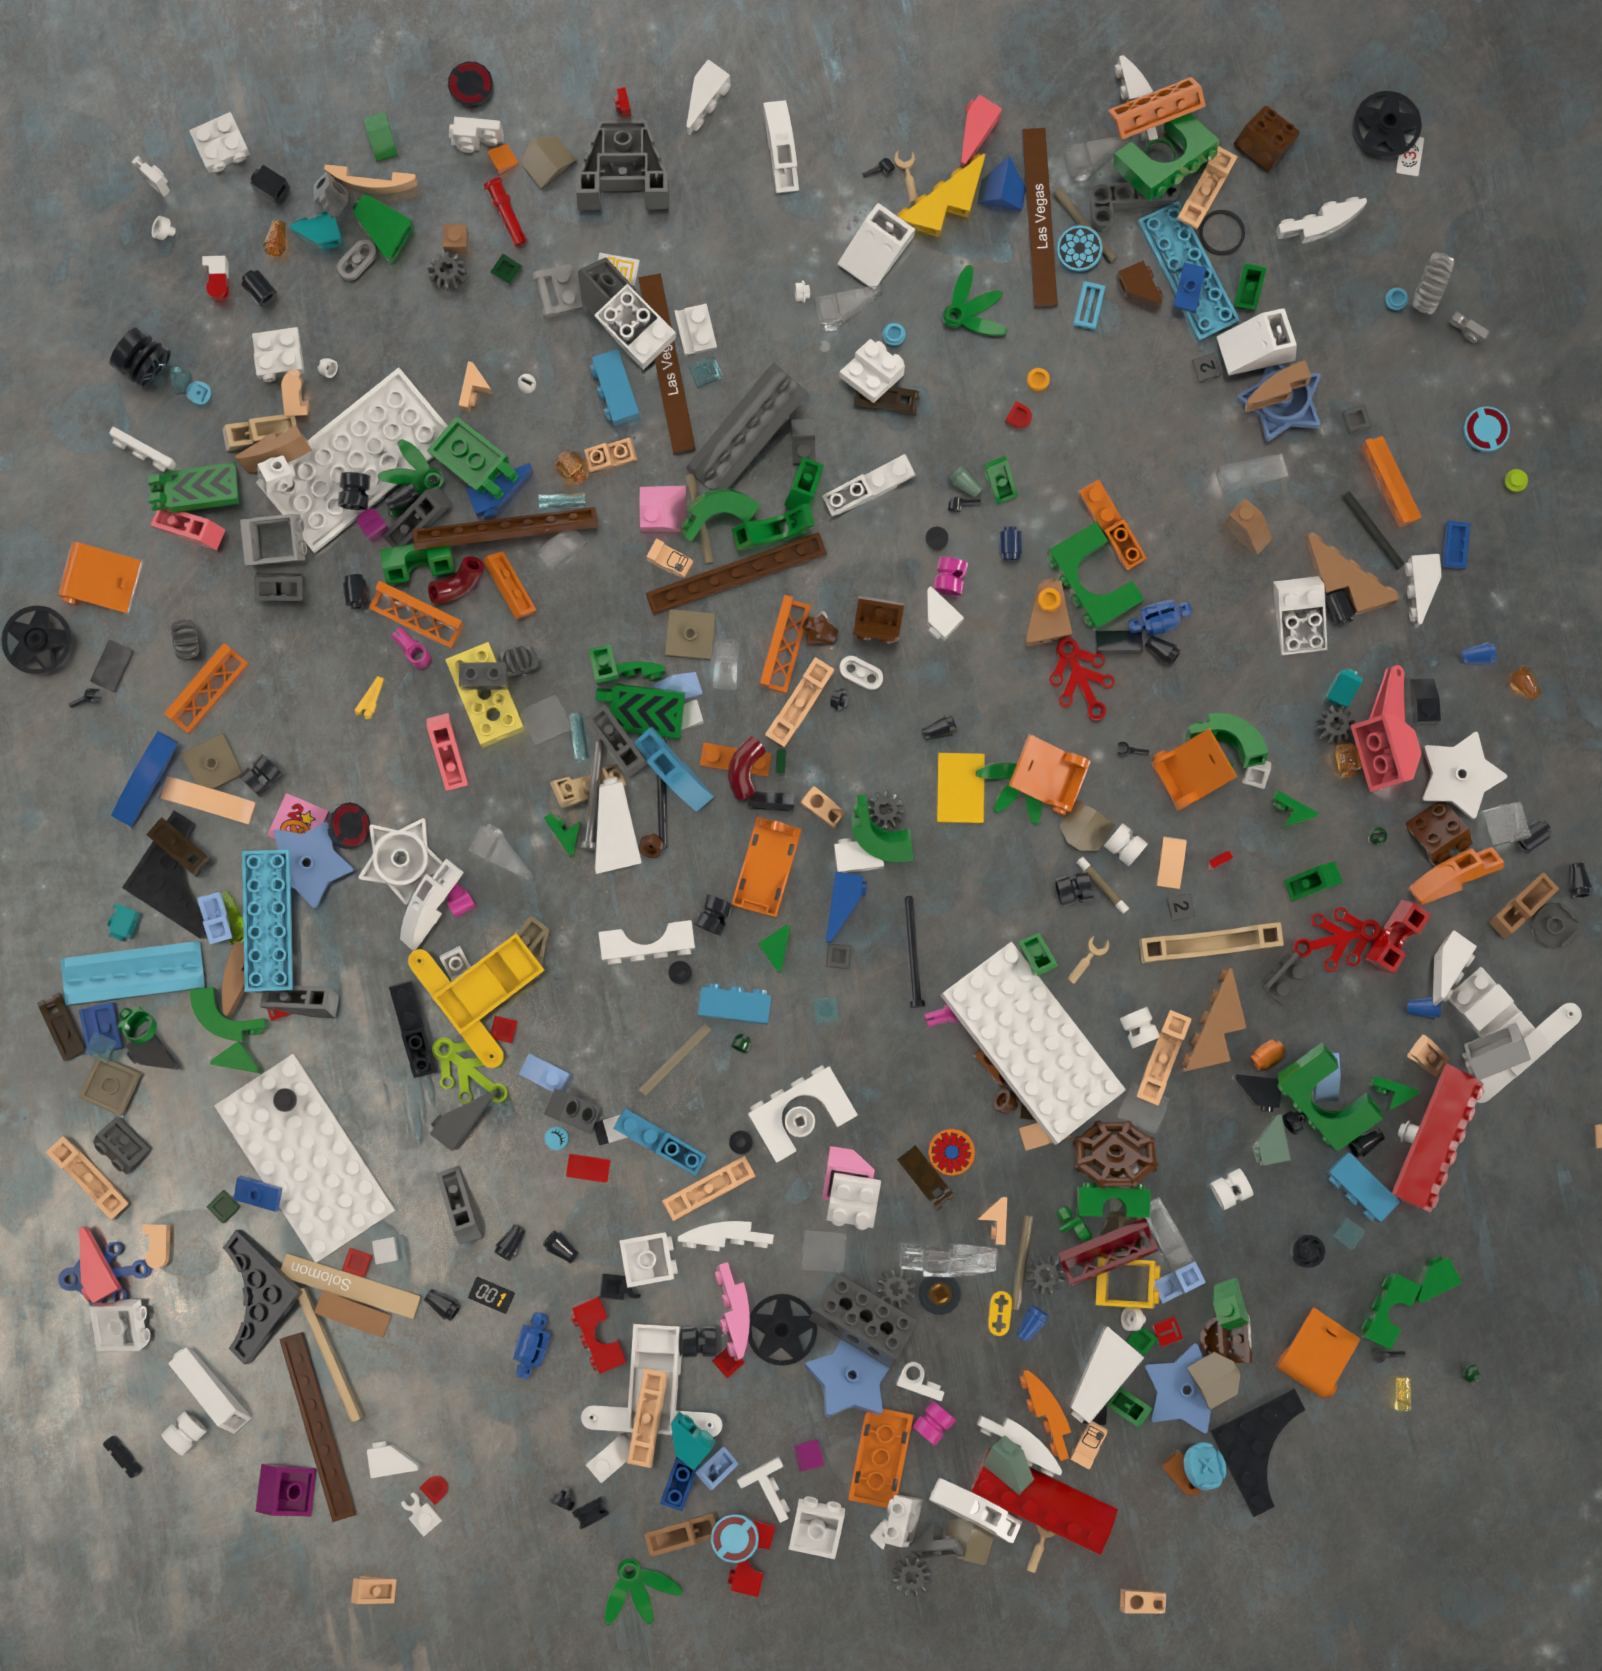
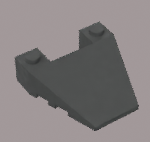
M646 119L600 120L591 140L588 153L586 152L582 167L577 172L576 196L578 210H601V191H645L646 209H669L668 172L664 168L661 155L657 151Z

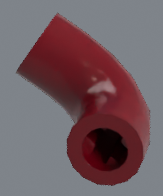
M465 557L460 568L453 576L443 580L431 581L428 586L431 602L433 604L445 603L467 594L476 586L484 570L483 562L477 557Z
M749 736L733 753L728 766L730 789L734 797L739 800L747 799L754 794L756 788L751 779V770L756 761L766 752L761 742L753 736Z

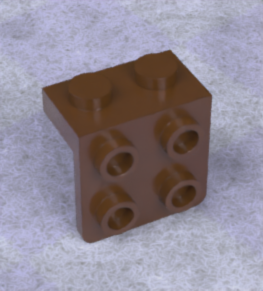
M1264 106L1245 125L1233 144L1267 171H1270L1300 132L1293 124L1277 114L1275 110Z
M859 596L853 635H856L861 640L880 639V642L886 644L898 642L904 603Z
M1436 802L1406 822V828L1426 849L1429 863L1434 868L1457 853L1465 851L1473 844L1469 827L1446 802Z

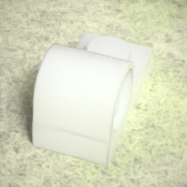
M914 1361L907 1362L898 1376L896 1385L942 1401L945 1392L940 1390L941 1385L927 1381L926 1385L922 1384L924 1379L923 1367ZM912 1366L917 1367L920 1372L918 1378L914 1380L909 1379L906 1375L907 1369Z

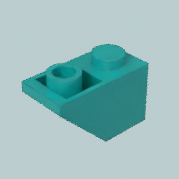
M321 212L316 217L310 219L299 218L294 223L289 224L294 236L320 250L343 245L336 217L332 219L327 212Z
M1342 669L1334 677L1324 701L1336 707L1342 706L1343 710H1346L1358 691L1363 678L1359 677V673L1353 669Z
M679 1411L671 1422L675 1455L691 1469L695 1470L711 1451L716 1441L708 1431L699 1428L691 1417Z

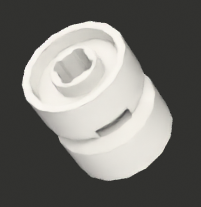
M1122 823L1104 847L1112 854L1118 853L1119 859L1129 867L1148 843L1139 836H1132L1133 831Z
M1148 1007L1120 1018L1124 1030L1130 1033L1128 1040L1132 1049L1160 1037L1156 1025L1150 1023L1153 1018Z
M802 1106L789 1110L785 1117V1127L789 1134L801 1138L809 1135L814 1129L815 1117L811 1110Z
M1240 1168L1227 1174V1179L1221 1177L1210 1183L1211 1189L1223 1210L1236 1205V1200L1238 1199L1243 1201L1254 1195L1246 1176Z
M185 1410L176 1419V1425L171 1424L161 1436L174 1451L183 1456L193 1446L192 1441H198L207 1430L192 1413Z

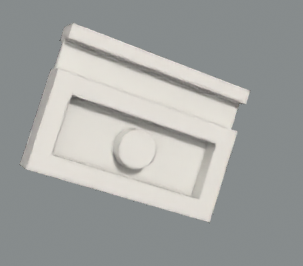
M139 156L132 161L140 177H144L147 183L163 197L170 192L166 184L168 180L163 176V172L155 165L150 167L146 162L143 163Z
M707 303L674 311L685 356L717 349Z

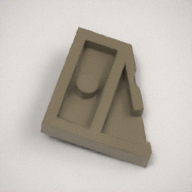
M530 915L517 934L542 966L550 929Z

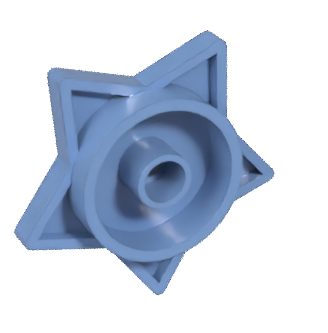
M1282 364L1266 367L1261 382L1240 393L1237 401L1246 406L1247 400L1256 389L1286 367ZM1310 373L1309 385L1293 389L1290 400L1253 411L1260 417L1266 441L1272 440L1289 427L1319 428L1320 421L1312 402V397L1321 378L1320 373Z
M327 821L304 834L278 829L274 830L277 850H290L291 888H295L313 908L318 907L329 882L354 871V868L334 850L333 841L327 831L329 829ZM305 858L311 860L309 867H305L303 864Z
M842 1339L839 1341L833 1354L808 1361L805 1364V1368L822 1386L826 1417L849 1408H857L876 1415H880L883 1412L880 1382L890 1369L889 1367ZM848 1374L852 1375L854 1379H850Z
M1193 1343L1174 1363L1145 1365V1369L1157 1392L1150 1420L1152 1422L1182 1419L1206 1434L1208 1432L1211 1410L1207 1407L1186 1368L1203 1358L1196 1343ZM1186 1385L1191 1387V1393L1188 1395L1183 1393V1387Z

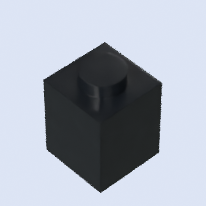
M262 165L260 169H256L251 176L250 184L253 189L275 204L278 203L289 186L284 177L265 165Z

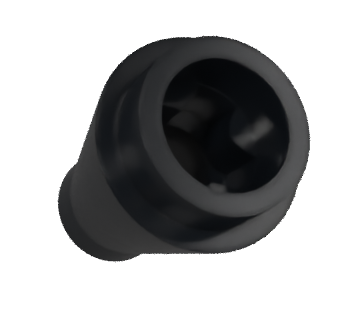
M405 482L392 495L386 498L385 502L389 509L393 511L413 504L420 495L412 482L408 484Z
M1151 635L1145 644V647L1150 649L1164 665L1167 663L1171 666L1181 652L1176 644L1157 638L1154 635Z
M943 715L927 727L922 728L926 741L953 736V733L958 732L952 715Z
M1584 863L1571 864L1569 892L1572 893L1573 898L1590 896L1593 888Z
M1375 1128L1374 1130L1364 1132L1351 1141L1348 1146L1355 1157H1365L1385 1137L1379 1128Z
M513 1224L512 1228L495 1245L497 1248L494 1252L505 1260L511 1261L513 1257H516L525 1231Z
M555 1230L551 1232L543 1243L546 1251L566 1260L568 1263H571L579 1253L561 1232L557 1233Z
M433 1289L428 1292L424 1299L443 1320H453L461 1307L456 1299L438 1293Z

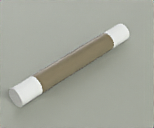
M1084 857L1076 862L1083 871L1088 872L1090 879L1122 914L1129 909Z

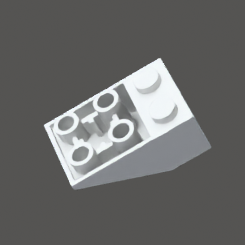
M877 203L861 225L837 265L875 290L913 239L915 228Z
M628 284L594 315L623 350L643 370L676 339V332Z
M1285 308L1261 313L1217 336V342L1228 376L1292 362L1296 358L1297 344Z
M1320 577L1274 581V605L1281 655L1327 650L1325 589Z

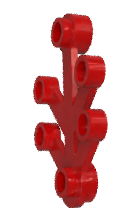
M1072 638L1061 639L1056 646L1059 660L1054 673L1049 677L1050 685L1059 687L1062 684V674L1067 662L1072 672L1064 693L1059 697V705L1063 708L1071 706L1073 702L1072 696L1078 682L1089 706L1087 709L1088 717L1093 721H1099L1106 715V707L1102 702L1096 700L1087 679L1101 684L1104 689L1112 688L1115 679L1112 675H1103L1080 666L1077 659L1091 662V665L1098 669L1105 663V658L1102 654H1093L1079 649L1078 643ZM1063 647H1071V653H1065ZM1094 658H1101L1102 664L1096 665ZM1058 676L1060 682L1057 684L1053 683L1052 677ZM1105 678L1111 679L1112 684L1107 686L1104 684L1103 680ZM1062 697H1068L1070 703L1063 704ZM1098 708L1100 715H1093L1092 709Z
M1338 907L1333 911V918L1338 922L1345 921L1356 928V930L1346 931L1325 919L1323 914L1316 913L1310 919L1311 924L1314 927H1322L1334 935L1313 941L1301 938L1293 944V952H1297L1299 954L1298 957L1304 958L1310 955L1312 950L1337 944L1331 956L1323 962L1324 970L1333 972L1338 968V961L1349 942L1359 938L1353 952L1345 957L1347 965L1356 966L1360 963V956L1368 942L1376 941L1381 933L1379 923L1373 919L1361 921L1349 914L1345 908ZM1338 910L1344 912V917L1342 919L1338 918L1336 915ZM1315 916L1321 917V924L1314 922ZM1366 927L1372 928V935H1367L1365 933ZM1299 944H1303L1306 947L1304 953L1298 951ZM1350 955H1354L1357 958L1356 963L1353 964L1349 961ZM1328 961L1334 963L1333 969L1327 968L1326 964Z

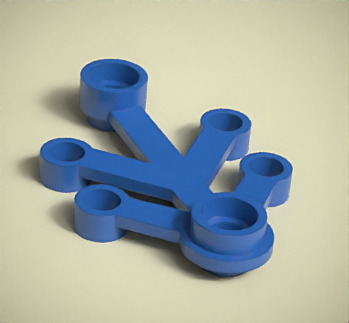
M110 1242L107 1245L104 1256L108 1264L115 1256L121 1253L122 1246L120 1243ZM113 1244L118 1247V1251L115 1254L110 1251V1247ZM79 1259L73 1268L68 1267L60 1272L58 1282L62 1289L66 1291L77 1290L83 1295L81 1289L84 1287L81 1283ZM143 1259L135 1261L132 1266L111 1268L116 1277L133 1275L139 1279L148 1277L152 1270L147 1265L146 1260ZM138 1265H143L144 1272L141 1274L136 1270ZM68 1275H72L74 1278L71 1284L66 1281ZM124 1289L118 1290L117 1292L120 1291L124 1295L122 1300H126L127 1292ZM117 1292L111 1294L112 1300L115 1303L118 1301L116 1299Z

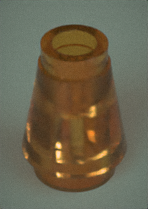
M272 221L263 244L265 252L269 255L281 256L283 251L286 250V224L283 221Z
M1525 665L1517 668L1510 674L1511 683L1530 700L1537 698L1542 693L1531 669H1527Z

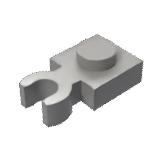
M1457 311L1448 322L1452 326L1461 329V333L1472 343L1481 344L1490 332L1475 321L1467 320Z

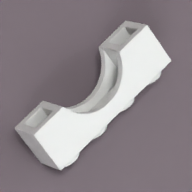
M692 920L668 923L664 935L658 941L648 945L632 942L626 937L622 929L599 932L602 961H607L608 965L622 963L621 959L628 958L631 959V962L644 961V956L654 955V959L667 958L668 953L677 952V956L690 955L691 950H695Z

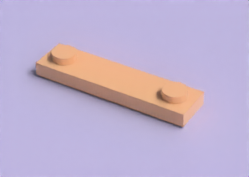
M743 1156L662 1200L672 1221H675L756 1176L746 1157Z
M644 1368L629 1448L628 1464L647 1468L652 1467L668 1372Z

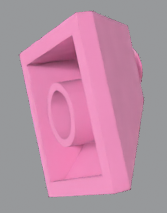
M686 486L640 487L641 533L681 532V525L687 518Z
M830 1146L822 1199L830 1200L834 1173L873 1179L875 1170L854 1150Z

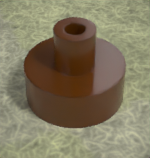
M657 834L642 837L639 844L640 853L648 858L659 857L663 849V842Z
M1001 1089L994 1097V1108L1003 1114L1015 1111L1018 1107L1015 1093L1008 1089Z

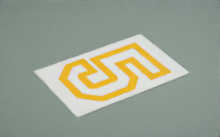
M599 253L598 260L606 257L631 285L635 286L640 260Z

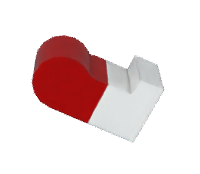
M202 256V265L206 271H209V281L206 284L207 293L213 301L222 302L229 295V262L226 256Z

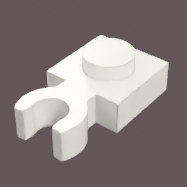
M413 1492L411 1496L415 1500L414 1505H408L405 1500L401 1504L405 1510L413 1512V1515L408 1519L424 1537L443 1520L428 1502L422 1506L419 1495Z

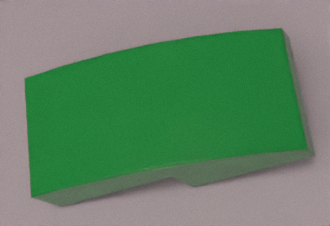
M634 661L616 664L619 677L624 676L625 679L637 676L639 671H642L643 679H649V681L659 680L662 678V675L666 674L665 667L657 663Z

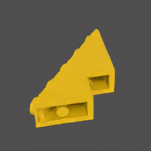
M977 154L972 157L969 165L963 169L962 167L956 169L951 174L949 180L946 182L940 181L933 187V192L929 195L923 194L915 201L913 207L910 209L908 207L904 208L897 214V217L915 228V231L940 237L946 212L968 218L986 154Z

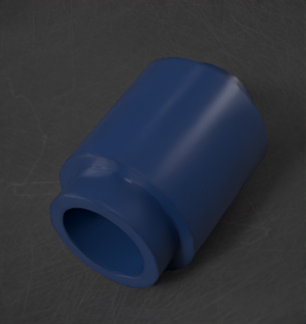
M1016 526L1003 527V531L999 532V554L1002 555V560L1020 559V554H1022V531H1018Z

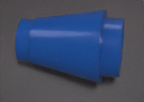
M1486 642L1462 650L1463 663L1491 665V662H1497L1495 644Z
M1433 997L1408 1000L1407 1014L1433 1020L1441 1018V1002L1434 1006Z
M1034 1305L1031 1309H1027L1017 1336L1028 1342L1047 1323L1048 1315Z

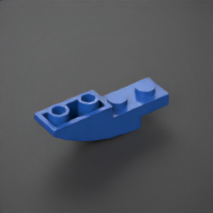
M676 1456L660 1504L683 1511L698 1466L693 1470Z

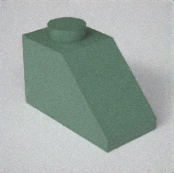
M1282 1114L1272 1117L1255 1142L1256 1148H1253L1255 1162L1259 1161L1260 1166L1291 1161Z
M1005 1435L991 1448L982 1464L1019 1495L1034 1480L1024 1451Z

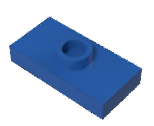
M1184 262L1173 308L1196 312L1206 267Z
M1446 522L1442 567L1466 569L1471 523Z
M239 1176L236 1180L233 1200L276 1212L280 1206L282 1187Z

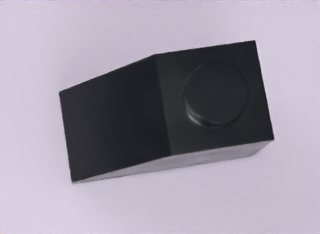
M1411 679L1413 726L1436 725L1441 721L1440 697L1434 679Z
M146 1030L145 1032H143L141 1035H139L138 1037H141L143 1034H145V1033L147 1032V1030ZM156 1034L145 1043L134 1044L130 1042L126 1045L129 1050L127 1055L134 1064L139 1063V1065L173 1070L180 1068Z
M1240 1074L1233 1075L1232 1080L1253 1106H1259V1111L1273 1112V1108H1280L1281 1091L1277 1086L1279 1084L1278 1079Z

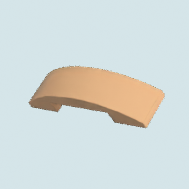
M1218 146L1216 157L1208 162L1193 192L1177 217L1179 221L1196 230L1198 229L1238 156Z
M324 166L325 172L327 171L331 174L335 182L342 183L346 188L362 193L393 194L416 187L418 183L415 174L393 172L392 181L353 177L350 176L348 167Z
M815 657L765 735L785 748L821 694L835 669Z
M169 776L166 778L160 797L167 801L248 825L256 805L255 802Z
M1172 1010L1169 1011L1160 1031V1037L1156 1041L1144 1072L1137 1098L1157 1106L1159 1105L1167 1085L1166 1082L1192 1018Z
M62 1136L46 1151L52 1160L81 1186L111 1220L129 1204L108 1178L65 1136Z

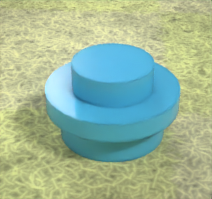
M1392 288L1386 294V305L1395 311L1402 310L1408 303V294L1402 288Z
M890 323L883 330V339L888 345H900L905 339V329L898 323Z

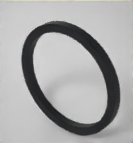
M1216 210L1209 213L1203 219L1199 229V236L1203 246L1208 251L1217 255H1227L1235 252L1242 245L1245 238V227L1242 220L1235 213L1228 210ZM1217 214L1232 216L1241 227L1239 243L1227 251L1213 249L1206 243L1203 236L1204 224L1210 217Z

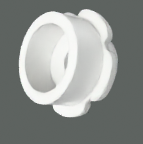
M803 280L801 283H795L794 285L795 301L805 303L806 299L810 298V287L805 285Z

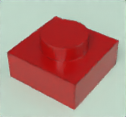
M618 88V97H614L616 111L621 110L622 118L631 116L626 88Z

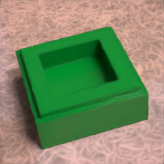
M1142 1326L1140 1330L1132 1331L1125 1342L1144 1357L1158 1338Z

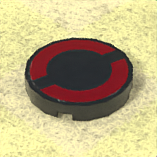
M467 61L457 65L451 71L448 77V88L451 97L456 103L464 107L480 106L490 98L493 92V80L490 72L484 65L478 62Z
M351 802L343 803L334 807L327 818L329 829L327 831L333 843L340 848L352 849L360 847L366 842L370 835L371 824L369 816L361 806Z

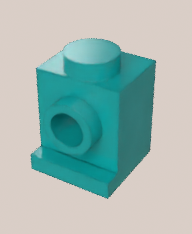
M114 903L113 908L117 910L116 913L111 914L107 925L110 926L108 930L110 931L109 937L122 941L123 937L130 939L140 913Z

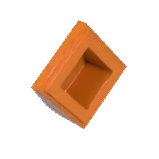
M508 144L487 151V155L499 175L519 164Z

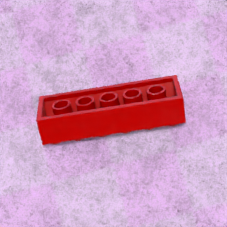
M1445 1064L1391 1193L1405 1204L1428 1213L1431 1212L1432 1208L1436 1207L1439 1200V1190L1441 1186L1445 1185L1448 1178L1447 1171L1449 1166L1456 1160V1149L1465 1138L1466 1125L1474 1116L1476 1101L1480 1100L1483 1095L1484 1083L1466 1072Z
M991 1448L988 1449V1451H987V1453H986V1455H985V1457H984L983 1462L985 1461V1459H986L987 1455L989 1454ZM981 1464L969 1490L970 1492L1099 1555L1102 1554L1118 1512L1117 1508L1031 1467L1029 1468L1034 1480L1019 1495Z

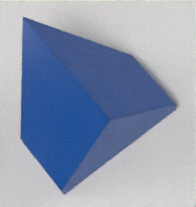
M1010 155L982 179L977 203L1022 211L1026 187Z

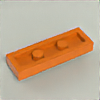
M501 551L485 557L482 561L515 619L533 614L536 608L505 553Z
M703 742L700 766L728 771L729 762L737 748ZM765 752L752 767L751 775L769 776L772 753Z

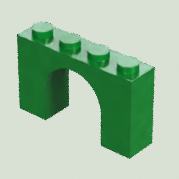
M1191 113L1165 122L1164 132L1184 152L1179 159L1168 163L1154 161L1144 154L1133 142H1130L1114 154L1113 168L1149 202L1156 197H1161L1172 185H1178L1186 175L1196 172L1207 160H1213L1218 153L1219 139Z
M1097 522L1050 548L1047 553L1049 556L1047 561L1053 570L1057 569L1060 577H1058L1059 581L1061 580L1062 586L1065 589L1068 588L1073 595L1070 597L1077 609L1081 608L1084 616H1082L1084 622L1089 628L1092 627L1094 631L1126 614L1144 601L1133 580L1105 595L1093 594L1081 585L1078 578V565L1084 558L1106 546L1108 542Z
M1322 1042L1278 1074L1279 1084L1277 1086L1283 1095H1289L1292 1098V1103L1299 1113H1305L1310 1126L1314 1130L1318 1128L1322 1133L1321 1136L1324 1142L1329 1147L1333 1146L1339 1151L1383 1118L1381 1109L1367 1093L1346 1108L1337 1111L1324 1110L1313 1102L1311 1094L1314 1087L1339 1068L1337 1058Z

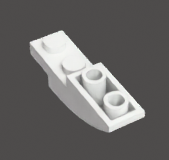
M1124 55L1119 56L1117 65H1115V73L1117 79L1121 78L1122 86H1120L1122 100L1126 99V102L1152 93L1153 90L1138 68ZM1156 127L1140 132L1141 140H1145L1146 146L1152 140L1158 139Z
M786 100L763 103L775 193L799 191L796 169L797 158Z
M1351 197L1343 203L1331 201L1323 204L1318 212V216L1311 214L1303 217L1302 220L1294 221L1292 218L1283 220L1276 229L1277 239L1300 235L1301 243H1306L1325 237L1354 219L1363 210L1367 200L1366 198Z
M906 454L866 475L862 474L822 495L831 515L836 516L897 488V485L916 476Z
M445 859L433 877L428 874L424 876L407 907L402 923L400 940L413 951L417 949L442 915L437 908L464 873L448 859Z
M726 1221L692 1229L678 1236V1241L683 1242L682 1247L696 1248L697 1244L706 1245L705 1250L720 1251V1247H725L726 1238H730V1243L744 1245V1241H753V1246L767 1248L768 1244H773L774 1235L751 1232L752 1222Z
M980 1416L977 1424L982 1427L981 1432L991 1437L994 1434L1001 1437L1007 1436L1024 1451L1029 1466L1032 1467L1033 1463L1042 1467L1041 1472L1051 1477L1054 1474L1061 1476L1062 1470L1053 1455L1027 1429L1007 1417L1003 1425H1000L986 1417Z
M938 1478L929 1499L956 1516L978 1525L1008 1543L1014 1542L1022 1524V1521L1008 1514V1511L941 1478Z

